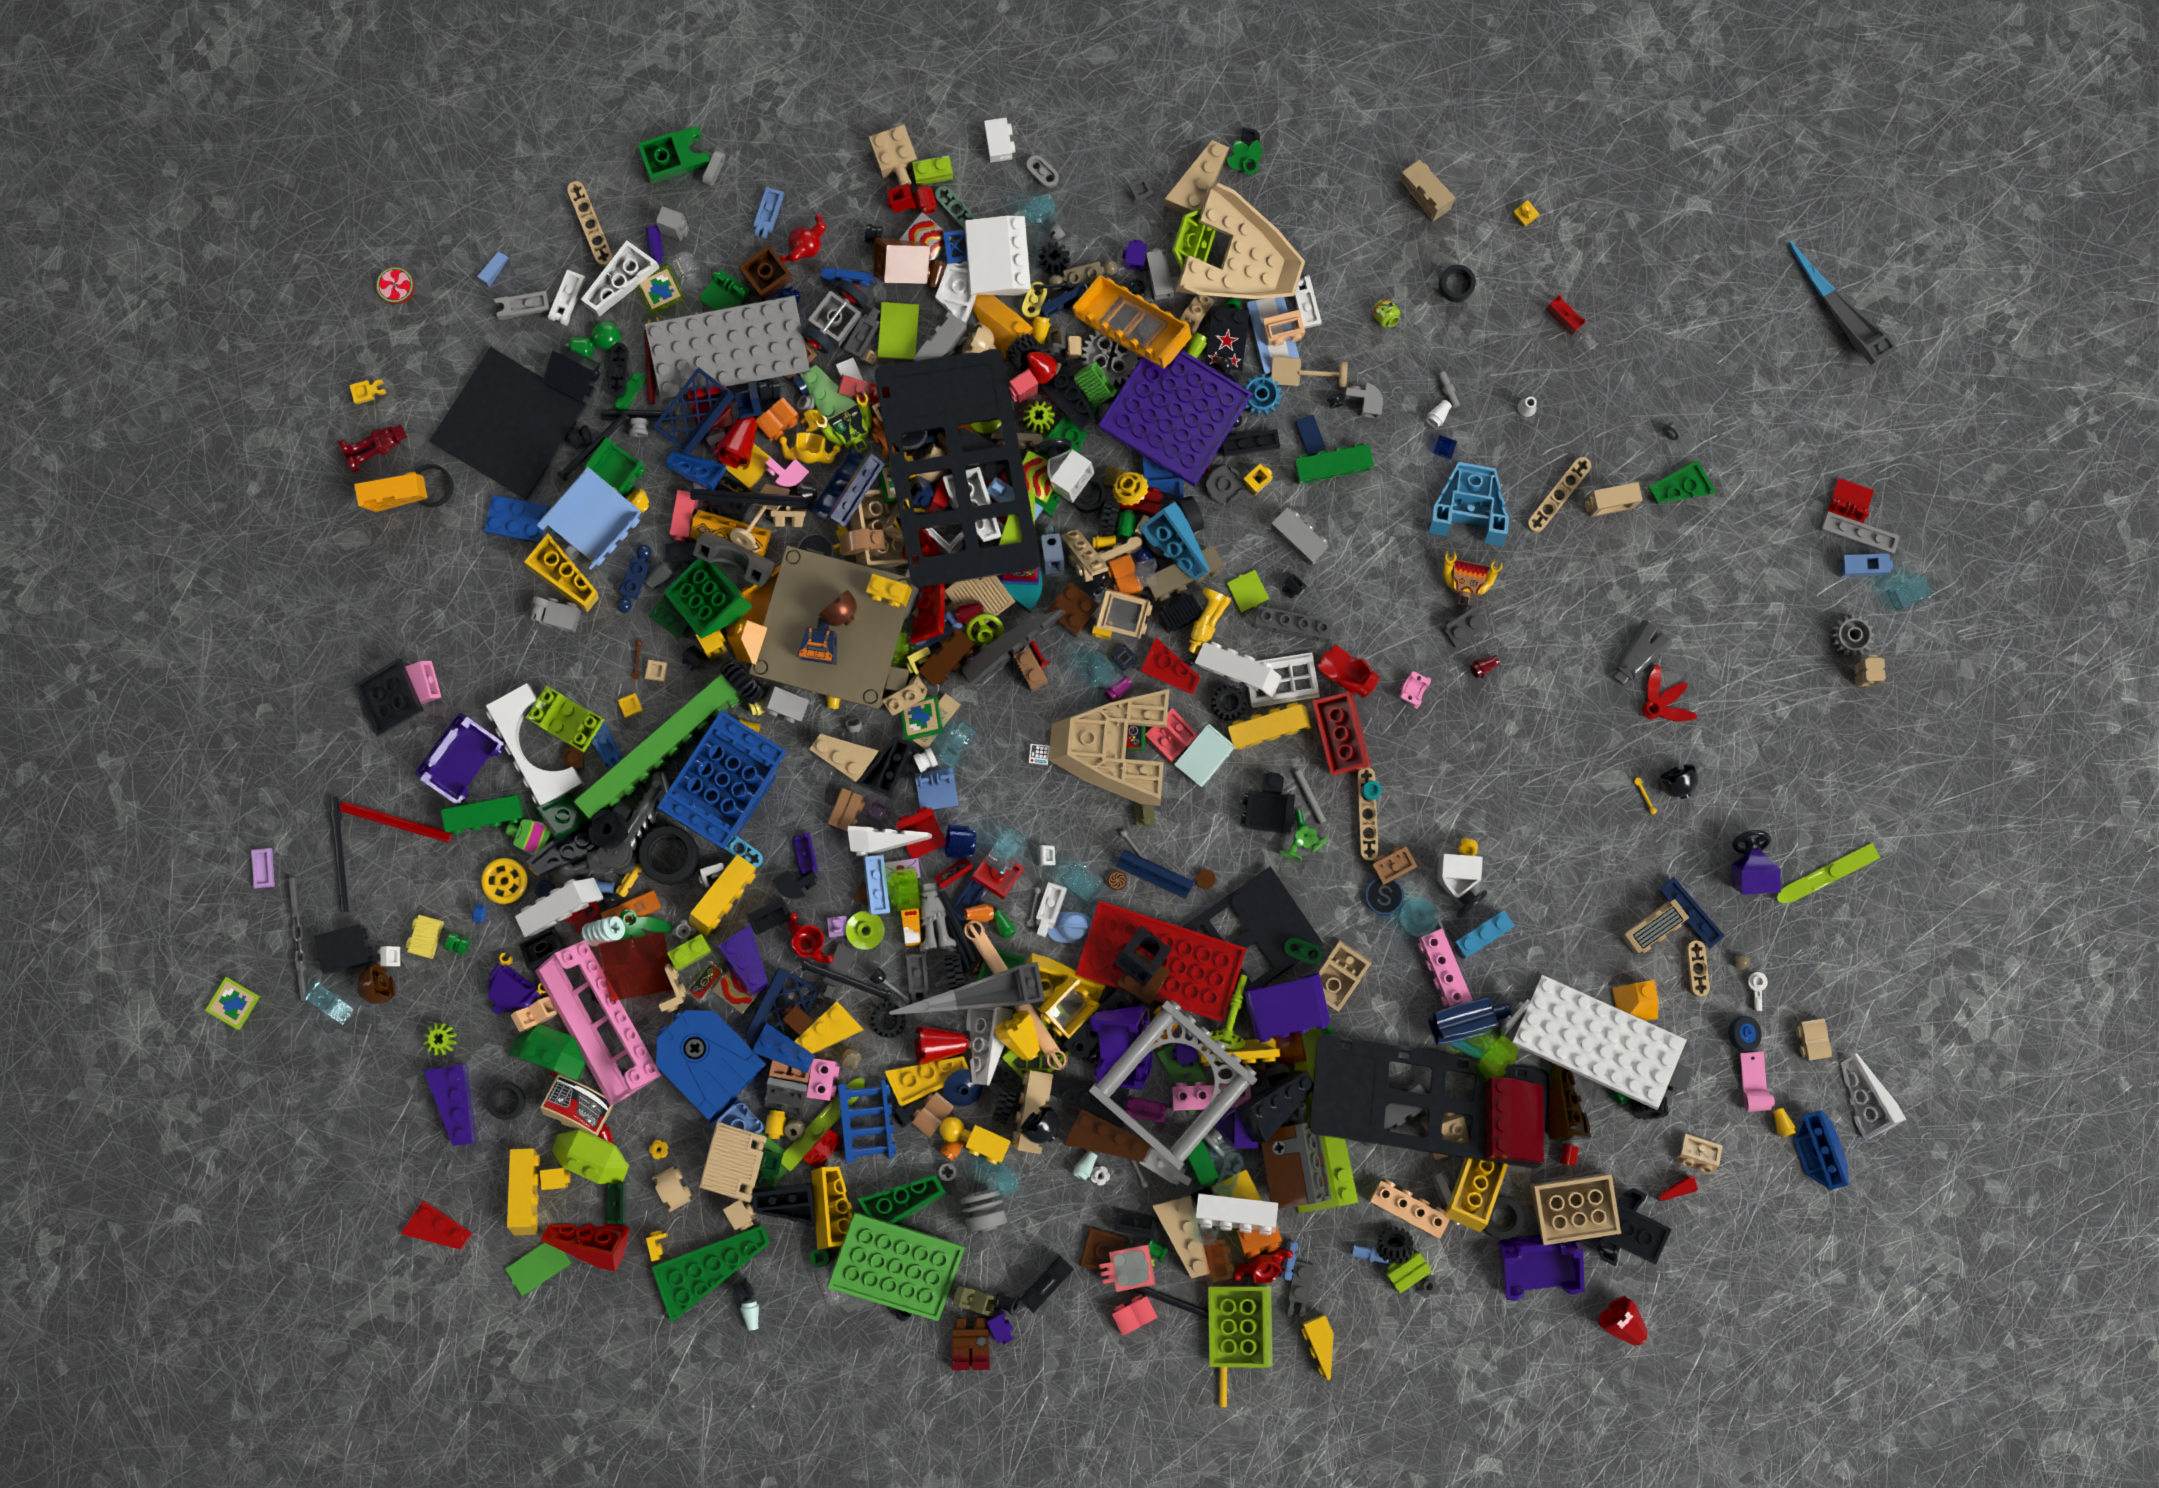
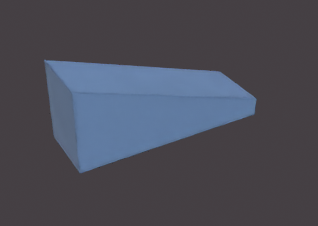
M498 251L477 276L479 281L490 287L509 258Z

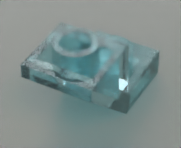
M318 982L306 997L309 1002L342 1025L354 1011L352 1006L338 998Z

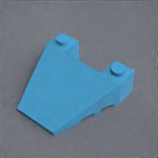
M1458 462L1433 507L1428 533L1447 536L1451 521L1486 527L1484 543L1503 547L1508 534L1509 516L1505 510V501L1501 495V486L1496 468Z

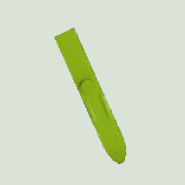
M1872 842L1785 886L1777 894L1776 899L1779 903L1796 901L1881 857Z
M862 1078L855 1079L848 1083L846 1088H850V1090L864 1088L865 1081ZM839 1095L805 1129L804 1135L799 1140L794 1141L782 1154L781 1164L790 1172L826 1131L840 1119ZM851 1097L848 1100V1108L851 1107L858 1097Z

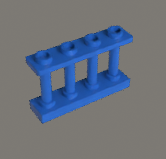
M880 1080L881 1086L851 1090L846 1088V1084L837 1085L845 1164L854 1163V1159L857 1156L888 1153V1159H891L893 1154H896L895 1142H891V1134H894L893 1122H889V1115H892L891 1103H887L890 1087L889 1083L885 1084V1080ZM882 1094L883 1106L859 1109L848 1108V1100L851 1097ZM884 1114L885 1125L857 1129L850 1127V1119H853V1117ZM886 1133L887 1145L865 1148L852 1147V1139H855L857 1136Z

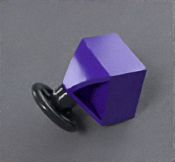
M1746 831L1739 834L1732 842V847L1736 852L1745 854L1732 864V887L1742 895L1781 892V869L1762 852L1771 842L1770 835L1765 831ZM1750 836H1759L1756 838H1747ZM1738 843H1745L1746 848L1739 847Z

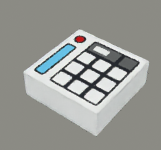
M1031 744L1029 764L1048 766L1050 746Z

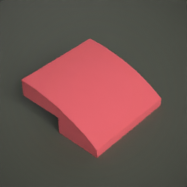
M1173 708L1167 714L1166 728L1152 727L1145 734V739L1169 764L1198 737L1197 732Z

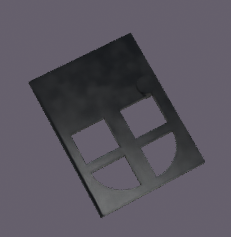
M1271 866L1182 926L1196 932L1203 924L1211 937L1223 940L1210 922V919L1230 905L1234 908L1248 931L1231 943L1248 948L1257 942L1273 965L1272 969L1253 982L1248 977L1244 989L1264 986L1301 961L1285 953L1284 944L1288 939L1298 938L1317 945L1319 948L1324 945ZM1291 944L1290 950L1296 951L1297 946L1295 944ZM1242 967L1240 969L1238 977H1240V975L1247 976Z

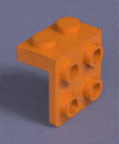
M1277 1224L1276 1233L1271 1232V1235L1259 1234L1260 1231L1252 1230L1251 1233L1237 1230L1243 1249V1258L1253 1259L1258 1257L1260 1252L1267 1251V1253L1278 1250L1282 1239Z

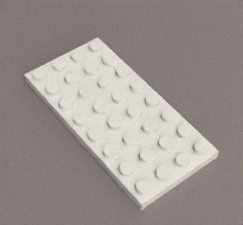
M1542 975L1512 1044L1657 1110L1687 1040Z

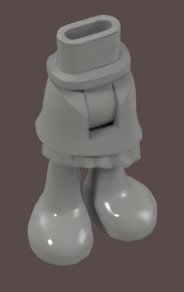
M937 883L923 884L920 921H922L921 926H925V941L920 945V952L937 949L933 922L935 921L938 929L939 949L956 947V941L950 938L947 933L945 916L947 914L938 894L940 891H938Z

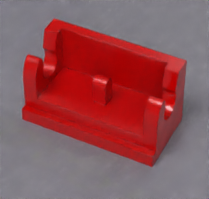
M1560 294L1546 308L1571 335L1575 334L1587 321L1585 318L1582 319L1562 299Z

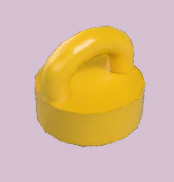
M1462 838L1458 851L1461 855L1475 856L1478 851V844L1473 839Z

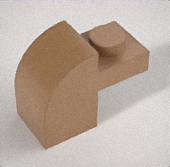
M858 529L839 536L841 555H859L864 551L883 550L886 548L883 530Z

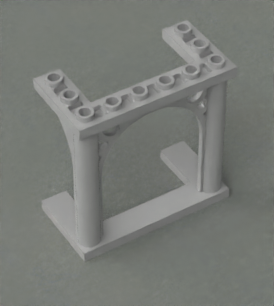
M1166 1000L1162 1005L1163 1009L1099 1083L1092 1085L1089 1092L1180 1170L1184 1165V1160L1245 1089L1257 1081L1255 1077L1257 1073L1247 1064L1244 1067L1239 1064L1241 1059L1234 1053L1229 1055L1225 1051L1226 1046L1218 1039L1214 1042L1209 1037L1211 1033L1203 1026L1199 1029L1194 1024L1196 1020L1188 1013L1184 1016L1179 1011L1181 1007L1175 1001L1171 1000L1169 1002ZM1174 1024H1179L1182 1028V1034L1179 1038H1174L1171 1034V1028ZM1186 1028L1188 1029L1189 1036H1193V1039L1190 1041L1185 1038ZM1165 1029H1167L1166 1032L1168 1035V1038L1166 1040L1160 1038L1163 1034H1165L1163 1033ZM1167 1043H1183L1200 1051L1209 1061L1214 1073L1215 1086L1213 1096L1207 1107L1172 1148H1167L1116 1104L1110 1096L1151 1050ZM1202 1046L1207 1047L1205 1052L1201 1050ZM1219 1058V1062H1226L1227 1064L1217 1066L1214 1060ZM1227 1068L1232 1070L1233 1075L1229 1079H1222L1218 1076V1072L1221 1069ZM1220 1083L1229 1084L1227 1087L1224 1086L1222 1091L1219 1089Z

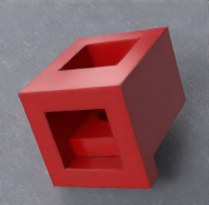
M909 184L887 190L889 198L886 201L889 209H893L894 213L910 208L917 209L914 194Z

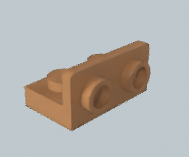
M1398 846L1390 851L1391 855L1387 857L1381 855L1373 860L1374 864L1371 865V868L1375 870L1382 885L1418 867L1407 846L1404 848Z

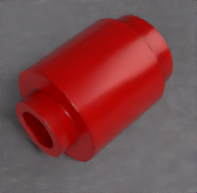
M927 185L916 188L917 191L914 192L919 211H922L925 215L934 213L937 210V203L932 188L927 187Z

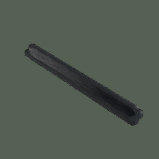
M691 489L690 491L691 500L804 507L805 504L803 496Z

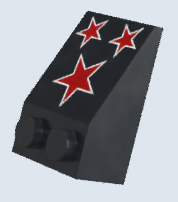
M1212 306L1205 359L1207 366L1218 368V361L1223 357H1227L1233 363L1231 370L1242 371L1250 310Z

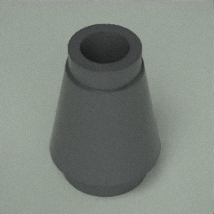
M663 561L661 564L658 563L645 579V582L653 589L671 578V574L674 572Z

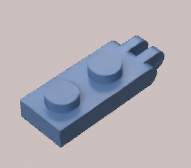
M766 187L753 226L756 229L755 236L759 237L761 230L763 231V239L767 238L768 232L772 233L785 195L784 192Z

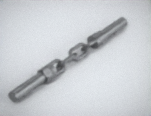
M288 878L291 901L290 917H293L292 935L296 946L294 955L295 970L298 975L300 1001L308 1000L305 974L307 969L301 941L303 939L302 925L299 919L301 907L298 901L296 878ZM295 928H299L300 937H296ZM302 954V961H298V955Z

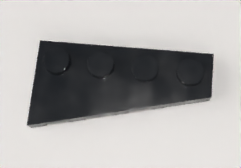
M1063 356L1057 361L1062 363L1058 374H1055L1047 383L1038 384V386L1075 427L1083 433L1097 421L1079 386L1076 385L1074 376Z
M590 821L589 825L552 840L525 862L526 867L538 878H541L586 856V853L599 849L600 847L595 845L589 837L588 831L589 827L591 828L592 822Z
M1053 1075L1050 1095L1123 1128L1124 1121L1089 1092L1094 1082ZM1118 1087L1110 1096L1124 1111H1126L1129 1089Z

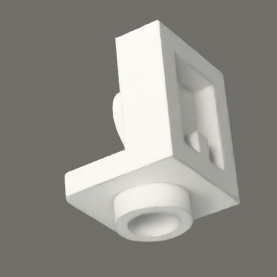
M719 863L700 869L701 874L698 875L701 886L705 885L706 889H710L708 877H711V879L719 878L725 870V865Z

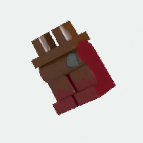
M956 1317L955 1325L952 1329V1371L970 1370V1349H972V1370H990L989 1335L985 1317H974V1327L966 1328V1317Z

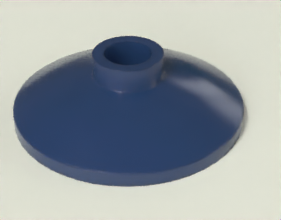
M959 1069L952 1072L944 1083V1094L947 1100L957 1106H967L974 1103L982 1092L981 1084H972L971 1070ZM963 1088H967L966 1092H961Z

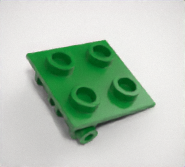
M720 269L718 272L715 271L713 273V280L699 300L714 310L740 306L751 289Z

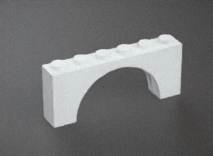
M526 683L486 705L489 710L486 714L491 722L495 721L497 725L495 730L500 739L504 738L507 743L504 745L509 755L513 754L516 760L513 762L518 772L522 771L525 776L522 779L527 788L531 787L534 793L531 796L535 804H540L541 806L565 794L572 793L585 785L574 767L562 771H545L533 766L524 756L519 742L520 726L525 715L537 701L531 686Z

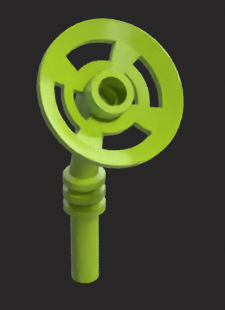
M1240 975L1235 994L1232 995L1229 1004L1231 1008L1225 1028L1223 1030L1210 1031L1211 1035L1209 1037L1214 1042L1217 1039L1226 1046L1225 1050L1237 1051L1245 1047L1244 1039L1234 1033L1233 1026L1238 1009L1241 1008L1243 1001L1242 995L1248 978L1246 975Z

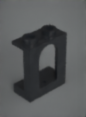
M1141 926L1113 963L1141 985L1145 986L1172 949ZM1139 945L1155 956L1149 965L1133 953Z

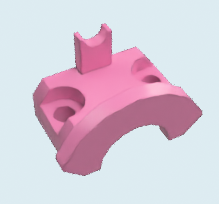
M1411 671L1406 681L1402 682L1399 698L1418 709L1422 702V695L1431 683V678H1426Z

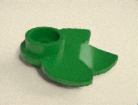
M1236 140L1233 145L1234 155L1227 158L1229 166L1234 170H1242L1247 175L1256 173L1259 169L1258 160L1262 156V148L1259 141L1255 140L1248 146L1244 142ZM1247 162L1253 164L1252 169L1246 167Z

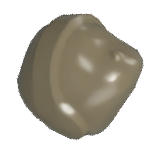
M851 1048L846 1049L841 1055V1065L844 1068L856 1070L862 1058L860 1052Z
M791 1119L785 1126L784 1133L790 1141H796L804 1135L806 1128L801 1120Z

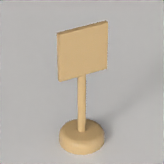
M1273 357L1271 377L1273 382H1278V385L1299 386L1300 375L1338 377V386L1346 388L1347 362L1340 363L1339 372L1300 370L1301 358Z
M765 484L760 493L788 495L790 489ZM752 504L753 506L760 507V510L747 529L735 528L730 534L731 540L747 550L753 549L756 540L750 533L765 509L778 511L780 506Z

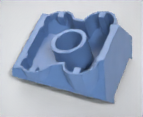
M738 1097L709 1123L714 1130L716 1122L756 1134L765 1129L763 1123Z

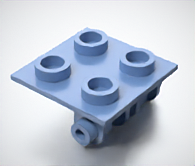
M953 768L915 773L920 808L926 806L927 809L931 807L933 810L959 806Z

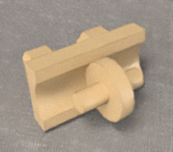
M780 506L786 507V509L779 508L778 511L771 510L774 526L778 527L785 526V517H792V527H802L804 517L807 515V509H791L789 506Z

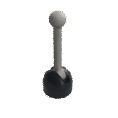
M878 967L869 980L875 984L884 983L903 998L905 1003H910L911 997L905 996L886 981L885 972Z

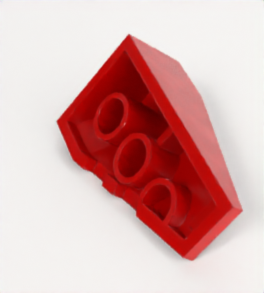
M606 1223L604 1226L586 1224V1227H575L573 1224H549L541 1237V1241L597 1268L615 1272L624 1258L630 1229L629 1227Z

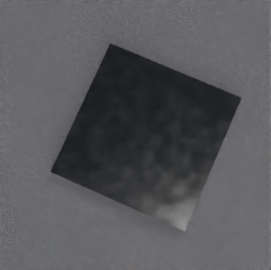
M490 346L429 442L527 500L568 437L569 430L573 429L586 409L587 404L543 383V377Z

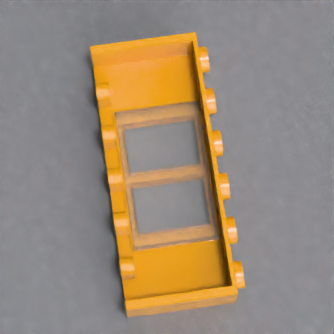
M1101 275L1096 278L1072 307L1075 318L1163 369L1172 362L1192 337L1190 326L1186 321L1178 320L1170 312H1164L1156 304L1145 301L1140 295H1134L1126 287H1120L1112 279Z

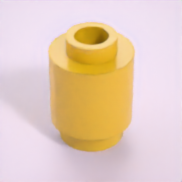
M769 1110L765 1126V1134H768V1138L780 1139V1136H784L785 1112Z

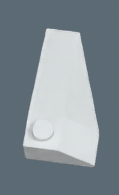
M1854 1054L1841 1062L1845 1083L1849 1087L1851 1095L1850 1103L1853 1105L1856 1115L1854 1120L1865 1140L1881 1134L1906 1120L1897 1102L1858 1054Z

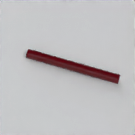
M645 329L647 403L652 405L655 404L654 368Z

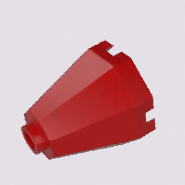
M1626 1296L1612 1300L1608 1304L1610 1309L1608 1311L1604 1309L1601 1312L1598 1325L1607 1333L1631 1345L1643 1344L1647 1339L1648 1331L1636 1304Z

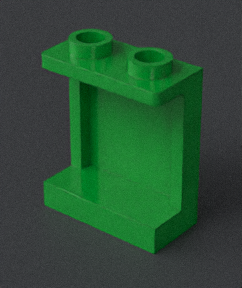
M607 437L584 467V469L589 467L611 487H615L623 497L626 493L629 494L633 490L634 482L637 478L640 479L646 471V466L642 461H638L616 446Z

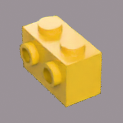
M872 574L866 592L870 599L881 602V600H884L890 606L906 608L912 589L907 584Z
M720 630L702 639L696 634L710 660L727 652L723 644L726 640Z

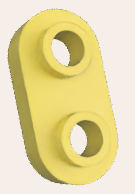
M1041 282L1032 283L1031 289L1027 292L1024 299L1022 313L1028 319H1034L1035 316L1040 315L1041 306L1047 297V288L1033 289V285H1044ZM1040 291L1041 295L1037 296L1034 292ZM1034 308L1035 311L1033 313L1028 312V309Z

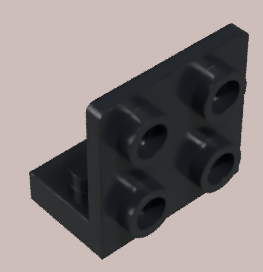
M728 476L718 482L715 489L755 493ZM710 501L705 512L743 522L752 504Z

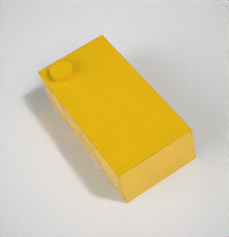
M1464 1158L1444 1216L1481 1232L1488 1225L1508 1165Z

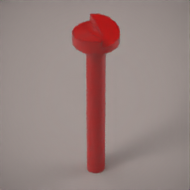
M1033 640L1030 644L1041 662L1039 666L1041 669H1044L1050 662L1044 660Z

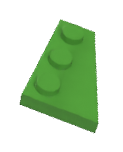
M817 365L811 367L810 371L800 374L808 387L811 397L814 398L820 414L825 416L827 420L857 404L849 396L837 393L839 386Z

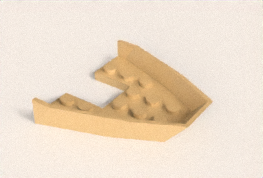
M1220 183L1209 187L1198 222L1231 236L1221 269L1190 255L1187 256L1175 292L1247 299L1294 296L1305 264L1304 259L1282 233L1235 190Z
M1169 689L1104 704L1052 723L1048 760L1085 782L1139 804L1160 806L1164 762L1125 759L1128 725L1167 727Z

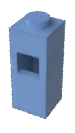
M1890 554L1843 555L1839 558L1840 577L1886 576L1891 573L1893 568Z

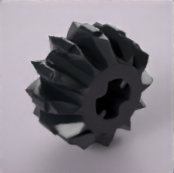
M1049 242L1048 248L1042 247L1043 253H1039V258L1041 259L1039 264L1044 266V271L1050 269V274H1054V270H1057L1060 274L1061 268L1067 269L1066 263H1070V258L1068 257L1070 252L1064 251L1065 245L1059 248L1058 242H1055V246H1052ZM1053 256H1057L1056 261L1052 260Z

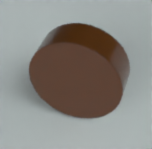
M1202 870L1196 877L1197 885L1202 889H1210L1216 881L1214 873L1210 870Z

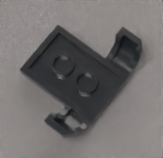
M1635 1188L1626 1190L1617 1204L1621 1234L1603 1236L1598 1249L1601 1260L1616 1266L1618 1253L1621 1248L1650 1263L1657 1264L1672 1229L1636 1212L1640 1204L1645 1201L1646 1193Z

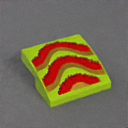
M1028 451L1023 461L1027 490L1035 494V499L1047 503L1053 491L1047 472L1048 460Z

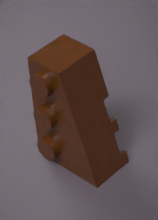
M956 628L954 634L942 644L938 651L918 671L935 687L939 685L941 687L949 679L946 676L951 671L955 673L961 667L960 661L964 657L968 659L975 652L973 649L975 645Z

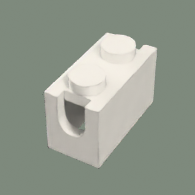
M1007 118L984 121L990 163L1012 160V153H1015L1014 141L1010 142L1009 135H1013L1011 123L1007 124Z

